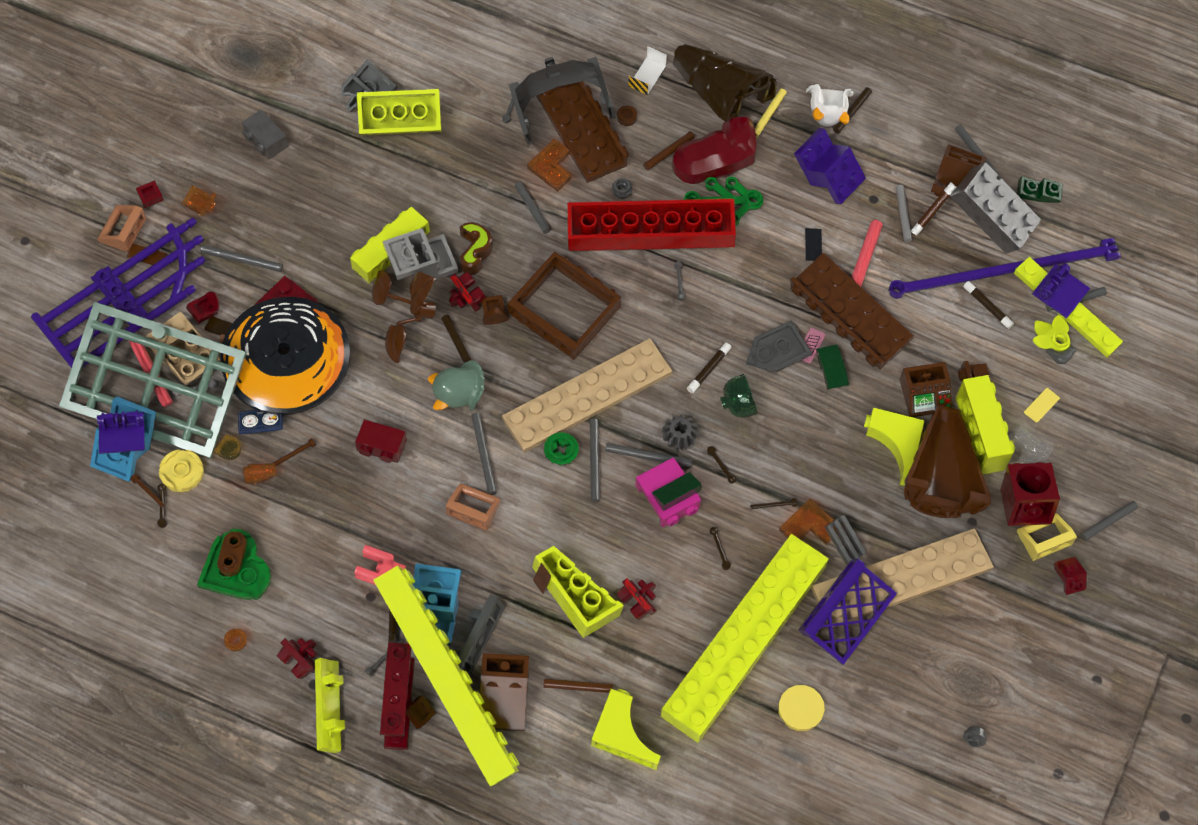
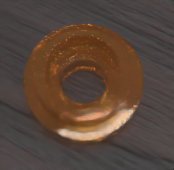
M232 629L225 634L224 644L230 651H240L247 644V636L240 629ZM234 638L240 639L237 644L232 643Z

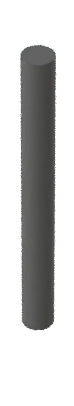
M961 124L958 125L955 131L971 152L985 156ZM986 158L985 162L998 174L996 178L1002 179L999 173L995 170V168Z
M206 245L201 247V253L278 272H281L283 269V264Z
M474 413L471 417L488 494L494 495L497 491L479 413Z
M591 419V502L595 503L600 501L598 420Z
M606 443L605 447L606 452L662 463L674 457L679 466L691 468L692 459Z

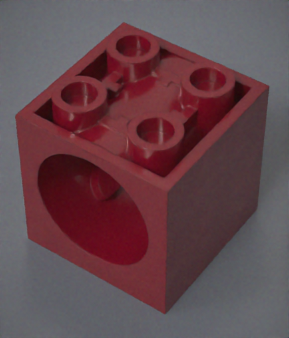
M1052 463L1008 464L1000 489L1007 525H1051L1060 501Z

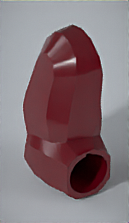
M748 117L733 118L723 122L722 130H716L702 138L687 141L680 145L672 158L674 174L682 182L698 184L706 181L709 177L722 178L729 176L755 163L757 142L755 128L751 119Z

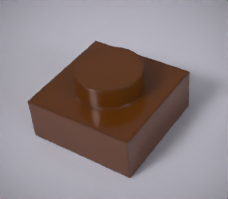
M423 695L417 697L406 708V715L416 729L422 728L436 714Z

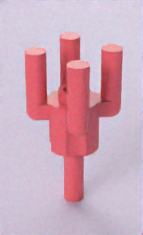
M365 545L362 551L364 553L363 557L378 562L375 572L357 566L354 574L355 578L376 585L373 581L375 578L397 565L402 569H405L406 566L394 562L392 554Z

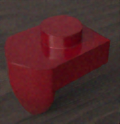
M209 291L204 296L187 304L186 309L198 324L217 315L220 306L218 295L216 292Z

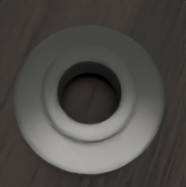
M619 178L612 184V193L618 198H626L632 192V185L625 178Z
M971 726L963 734L964 740L972 747L984 746L986 744V732L979 727Z

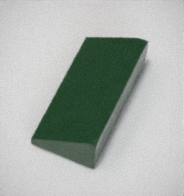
M688 472L653 491L652 495L661 509L665 511L700 492L702 485Z

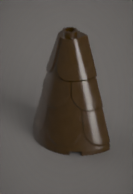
M688 44L678 46L674 52L673 65L687 83L692 85L700 97L706 101L716 115L725 122L738 116L743 99L759 92L757 100L761 103H765L775 97L777 81L773 78L772 74L765 70Z

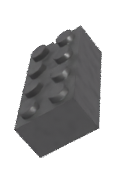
M985 162L971 168L950 197L1007 254L1023 246L1030 236L1029 234L1034 231L1041 219L1001 178H996L998 174Z

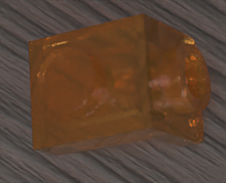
M192 185L181 204L203 217L207 211L211 213L217 203L214 199L217 194L213 192L210 196Z

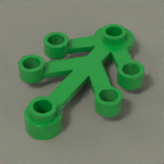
M732 176L726 179L725 187L730 191L735 190L741 196H733L714 177L706 179L705 188L708 191H715L720 197H700L695 191H689L684 195V200L734 199V205H742L735 212V218L737 219L735 226L739 225L740 218L750 209H759L763 205L764 198L757 190L748 191L738 182L737 178ZM709 182H712V183H714L715 185L710 186V185H708V183H709ZM734 182L735 185H729L728 183Z

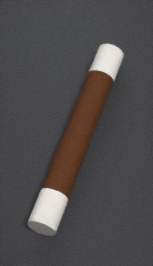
M949 183L912 228L911 232L917 236L954 192L957 187L953 183Z

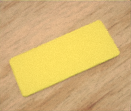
M1046 388L1024 413L1037 423L1060 397L1049 388Z

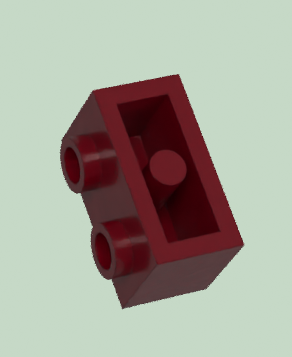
M364 419L355 441L356 449L364 456L370 457L372 455L379 457L387 463L392 461L398 463L407 442L406 432Z

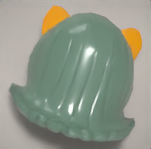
M470 360L465 362L461 368H447L440 373H434L428 377L433 393L437 398L433 405L434 410H443L448 406L458 408L468 405L469 411L474 410L485 389L484 372L479 363Z

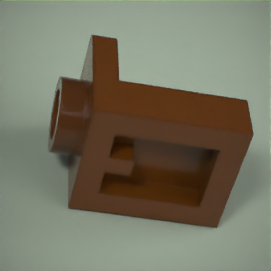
M963 361L961 368L958 370L960 382L963 379L989 375L986 363L969 365L968 361Z

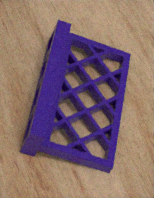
M851 559L798 631L804 636H808L840 664L844 665L897 593L866 568L860 559ZM862 573L869 577L870 587L859 588L858 578ZM882 588L889 594L883 602H876L875 589ZM870 589L872 603L861 604L860 590ZM855 591L857 604L846 606L845 595L848 592ZM872 605L873 616L871 619L863 620L861 607ZM857 607L858 621L848 622L846 608ZM836 609H842L843 622L832 624V612ZM859 623V635L849 638L848 624ZM844 625L845 638L834 640L833 626ZM828 627L830 640L822 641L815 635L820 628ZM846 641V652L841 657L835 652L834 642Z

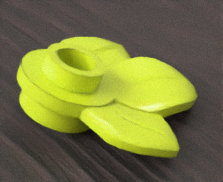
M1057 315L1052 324L1038 320L1035 321L1034 330L1038 336L1034 337L1032 341L1036 346L1042 349L1052 348L1059 352L1065 351L1070 346V338L1067 334L1069 326L1061 316Z

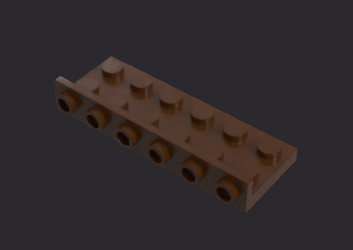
M583 81L558 86L536 96L587 183L627 167L629 153L626 147H622L617 132L611 129L608 117L602 114L599 102L593 99L590 87L585 85Z
M824 253L797 278L792 277L790 279V289L798 297L801 295L806 300V305L813 311L816 309L821 314V319L828 325L831 323L836 328V333L843 339L846 337L851 342V347L858 353L861 351L866 356V361L873 367L877 366L881 370L914 338V335Z

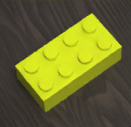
M439 89L357 93L359 134L361 136L442 132Z
M989 375L963 379L955 397L958 409L971 437V444L980 463L982 474L1004 471L1015 451L1012 440L1009 441L1007 434L1008 425L1002 419V407L1000 402L996 400L995 385L993 382H990Z

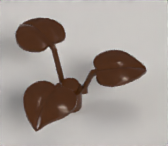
M378 271L373 284L372 299L376 305H383L387 296L411 304L410 312L415 316L414 318L398 321L396 326L390 325L385 337V348L388 356L395 363H399V357L406 339L405 328L402 325L421 321V318L432 319L436 312L435 303L425 301L436 278L423 272H417L412 278L410 284L411 300L388 292L392 281L386 271Z

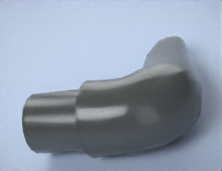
M1069 346L1062 354L1049 349L1046 352L1057 364H1065L1072 358L1076 350L1074 347Z

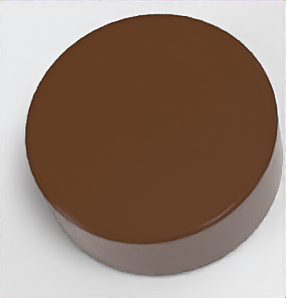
M622 106L618 109L617 121L619 124L631 126L636 122L637 111L635 108Z

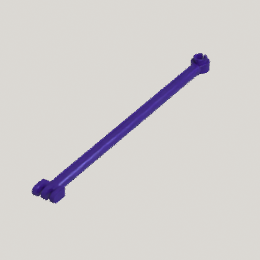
M1109 238L1102 240L1099 247L1039 257L1033 260L1042 268L1104 256L1107 262L1121 258V254L1117 252V245H1114L1116 243L1115 239ZM1025 260L910 282L894 280L891 282L888 291H890L889 295L892 298L898 299L908 292L1014 273L1015 269Z

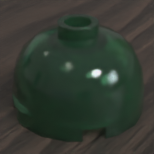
M742 374L730 379L723 388L724 396L720 397L723 408H728L733 416L739 418L758 414L746 376Z

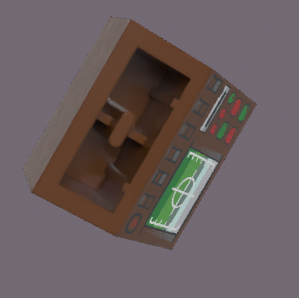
M945 362L903 368L899 380L909 417L933 414L938 405L952 408L951 380Z

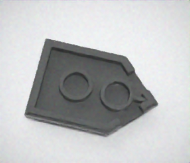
M788 321L754 337L746 365L777 372L811 356L812 352L793 322Z

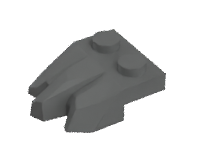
M366 60L355 74L352 73L342 84L341 95L351 97L346 104L347 110L350 112L358 107V92L395 91L398 86L371 62Z

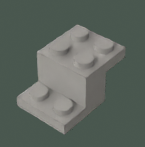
M423 228L383 241L384 249L397 280L415 275L417 272L426 273L436 279L458 272L457 264L444 234L427 239Z

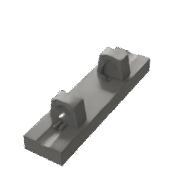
M489 595L482 611L473 609L470 618H472L475 624L462 650L452 649L453 651L455 650L461 660V663L458 664L460 669L467 671L469 676L505 609L500 599L494 595Z

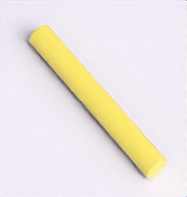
M781 88L755 126L756 137L760 135L787 94L786 90Z

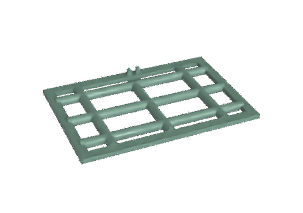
M94 302L59 407L95 419L101 413L108 414L94 408L97 401L112 406L114 397L100 393L107 370L110 369L147 382L139 404L145 408H148L155 385L195 398L187 422L156 412L155 421L184 430L182 438L153 429L152 438L212 458L247 352ZM103 313L115 317L113 326L99 322L100 314ZM127 321L151 329L152 335L157 339H163L166 335L211 349L209 357L121 329L123 322ZM95 329L110 334L102 358L87 353ZM118 337L158 350L150 374L111 361ZM166 353L205 366L198 390L158 377ZM219 353L235 357L233 364L229 365L217 361ZM84 361L99 366L92 389L77 385ZM214 369L229 374L221 398L206 393ZM73 394L87 397L86 406L72 402ZM203 401L218 406L211 430L195 425ZM192 433L208 438L206 445L202 446L190 442Z

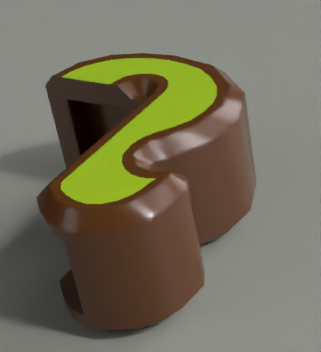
M468 222L460 226V235L471 242L470 246L460 256L461 269L464 273L469 272L470 275H474L482 269V260L491 254L493 248L492 237L483 225Z

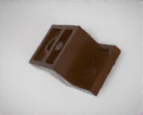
M948 144L931 192H934L939 197L950 182L958 187L971 168L985 163L987 157Z

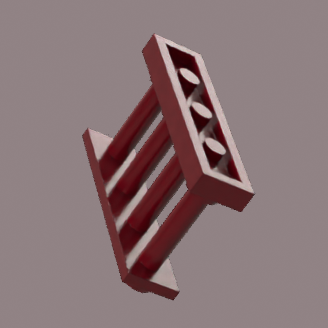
M388 642L380 735H385L384 749L408 750L410 719L406 715V708L412 703L415 658H411V646L409 643Z

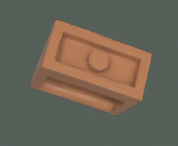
M116 205L97 240L100 243L129 252L147 219L143 208L135 205ZM121 214L129 216L119 236H109Z
M460 483L445 506L446 515L487 531L501 499ZM463 493L489 503L491 506L486 513L458 503V500Z

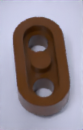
M240 532L228 533L222 543L217 565L221 574L227 577L234 576L241 570L247 542L244 535ZM232 540H238L236 544H230ZM226 561H233L231 565H225Z

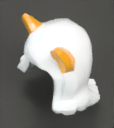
M818 84L811 85L806 89V93L810 92L812 95V115L821 126L832 127L840 121L848 124V96L854 95L851 89H845V91L821 89Z

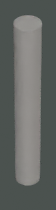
M897 185L896 192L903 238L905 242H910L912 235L904 185Z

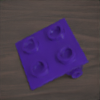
M1063 263V265L1059 266L1055 264L1033 291L1032 295L1067 319L1090 288L1070 274V266Z
M136 410L135 412L125 413V411H122L121 414H118L117 411L115 414L101 413V415H97V423L99 424V454L145 450L144 412Z

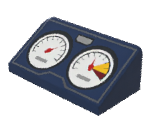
M258 410L240 411L238 413V432L240 435L283 429L284 419L282 414H270Z

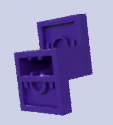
M818 128L794 153L811 186L827 188L835 204H842L866 179L849 146L833 145L825 128Z

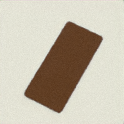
M132 244L127 258L133 257L146 247ZM156 251L140 262L154 265L165 258L167 254Z
M541 563L533 581L542 594H544L551 575Z

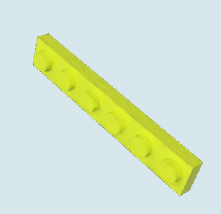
M1030 257L1014 271V274L1033 291L1048 274ZM1080 302L1068 318H1064L1107 358L1123 343L1115 333Z

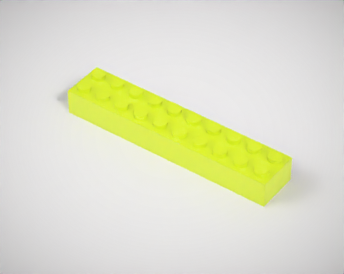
M791 534L663 706L660 717L699 743L825 570L829 558Z
M397 565L373 580L488 784L495 786L519 771L517 766L520 764L513 752L508 753L505 747L508 744L502 732H496L493 726L496 724L495 719L490 711H484L482 704L485 703L478 691L472 690L470 686L473 683L467 671L460 669L458 665L461 663L459 656L455 650L453 651L448 648L447 644L450 641L445 632L441 629L438 630L435 625L438 623V620L432 610L426 609L424 604L427 601L423 593L414 588L413 583H415V579L410 571H407L406 568L402 569Z

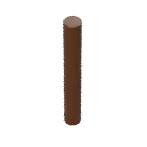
M689 131L643 164L644 168L648 171L674 153L680 145L694 139V134Z
M544 679L543 688L610 693L611 689H613V684Z

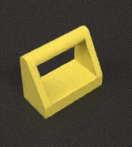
M1055 513L1052 524L1055 523L1061 535L1037 544L1029 533L1049 525H1026L1017 529V533L1032 561L1069 547L1076 540L1077 536L1073 529L1057 513Z

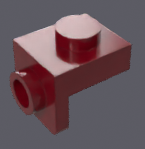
M1076 557L1054 562V570L1064 582V592L1066 595L1086 590L1087 572Z

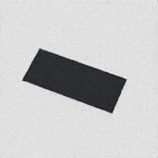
M805 228L806 261H815L822 254V229Z

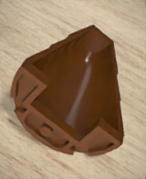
M937 406L921 437V444L905 479V499L910 501V506L915 510L929 516L961 518L962 513L970 512L973 515L981 512L991 504L990 491L972 447L971 437L958 409L948 406Z

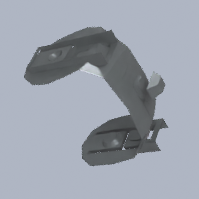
M553 57L545 59L546 68L529 74L520 85L518 82L509 84L527 146L531 144L533 146L528 131L531 127L527 116H524L523 113L530 99L558 86L587 81L600 87L601 92L599 95L602 105L606 106L610 120L616 118L597 57L587 59L588 62L571 60L560 64H555Z

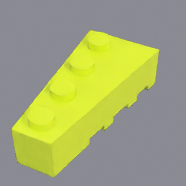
M555 546L535 556L532 568L537 573L542 563L551 575L547 589L582 638H585L620 616L624 605L608 595L609 592L603 587L600 588L596 585L589 575L582 573L575 567V563Z

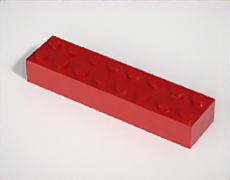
M734 199L567 202L569 251L735 247Z

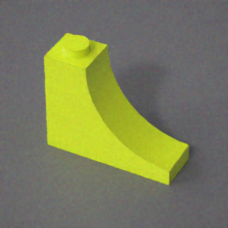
M873 408L871 415L867 414L864 427H867L866 436L880 441L892 452L900 470L899 485L905 486L906 476L919 447L924 420Z
M611 689L593 734L591 746L657 770L661 756L649 750L639 740L632 727L630 709L633 697L629 696L630 694L625 690Z

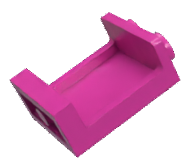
M674 457L637 476L635 486L639 493L643 491L660 518L662 528L667 525L670 527L677 524L680 518L686 515H694L698 512L701 504V499L696 493L663 511L652 495L653 491L685 475Z

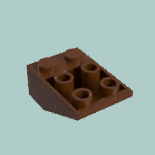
M483 653L480 695L485 702L482 704L484 711H490L496 721V724L493 725L495 730L525 731L529 656Z

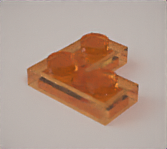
M553 139L527 164V169L558 192L571 180V174L559 166L569 155V149L556 139Z
M809 499L779 528V531L787 538L793 534L800 540L811 531L827 546L832 540L824 526L832 522L833 519ZM833 526L834 531L838 535L839 533L837 529L835 528V526Z

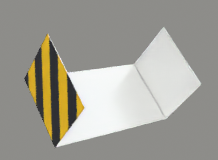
M647 46V57L634 77L629 76L628 86L648 95L666 67L667 55Z

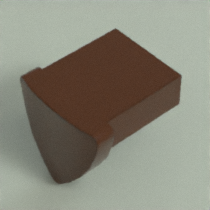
M502 295L486 297L481 302L484 313V325L499 324L509 320L505 312Z

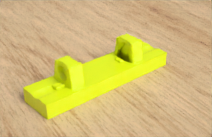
M324 658L315 660L317 750L338 753L341 751V731L345 729V720H340L339 686L344 684L343 675H339V661Z

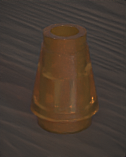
M274 463L248 464V466L243 467L246 484L251 483L254 485L277 476Z

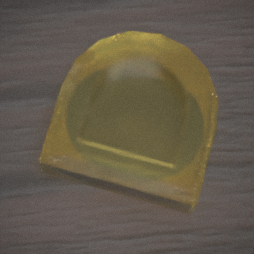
M226 434L214 452L225 460H234L240 456L241 446L238 440Z

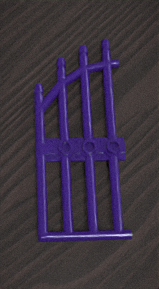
M195 218L187 220L186 223L181 224L177 228H175L173 223L166 226L168 234L115 269L111 270L107 266L95 272L96 274L91 277L92 284L42 317L38 312L31 315V319L71 368L75 360L71 352L79 348L83 335L66 346L63 345L59 338L87 320L92 306L55 331H52L47 323L98 289L106 297L97 303L106 306L112 304L118 310L151 321L196 291L193 285L188 286L184 291L182 288L186 276L197 269L198 266L203 265L206 260L201 256L196 258L194 262L187 264V252L195 248L196 245L201 244L204 239L199 235L193 238L192 241L190 240L183 244L180 237L189 228L195 226L197 223ZM172 240L174 241L177 250L127 283L123 284L120 281L119 275ZM178 259L179 270L137 299L130 293V290ZM174 284L169 300L149 313L141 306ZM110 316L102 321V323L112 326L115 317ZM127 322L130 326L124 330L135 333L142 326ZM95 329L92 338L100 334L102 331ZM118 337L116 345L125 339ZM108 341L89 354L101 356L105 351ZM84 361L83 367L88 365L89 362Z

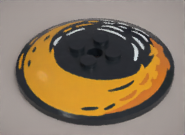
M299 297L273 298L250 307L232 323L222 342L224 345L247 352L233 394L247 406L270 414H296L320 405L339 388L347 374L350 363V344L347 333L339 319L319 303ZM282 347L290 348L287 354L278 353ZM220 353V362L229 365L233 364L235 357ZM222 372L224 379L227 382L229 374Z

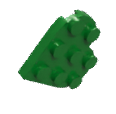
M230 529V532H226L221 536L218 535L213 542L197 586L204 590L238 599L258 600L270 585V569L264 560L257 556V545L251 535L241 529ZM240 532L244 535L247 542L241 570L238 574L227 577L221 574L217 565L222 543L228 533ZM234 539L230 544L234 545L238 540ZM228 560L225 565H231L233 561Z

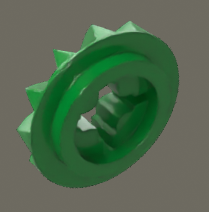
M563 432L551 435L544 444L545 457L552 464L555 463L559 466L570 464L571 461L576 459L579 451L576 439L570 434ZM557 443L562 448L566 447L565 455L561 452H556L558 450Z

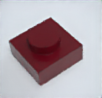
M155 180L136 188L144 208L164 201Z

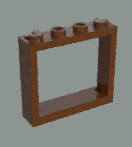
M554 251L507 303V308L510 316L575 360L621 307V297L615 293L614 289L604 286L601 280L591 277L582 267L575 266L566 256L562 257ZM555 269L608 305L577 342L524 306Z

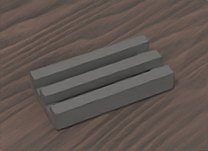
M845 515L839 516L824 526L846 565H848L851 559H859L860 556L866 554ZM833 526H835V528L837 529L839 535L841 536V540L846 545L852 556L849 557L847 551L845 550L836 532L834 531Z

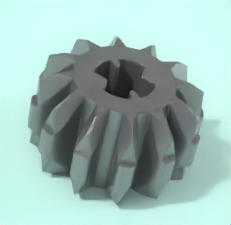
M683 413L681 418L674 414L672 420L666 419L662 432L664 433L663 441H668L669 448L675 445L677 451L681 446L687 450L689 445L693 446L695 444V439L698 438L699 432L696 431L698 429L697 423H692V417L685 419Z

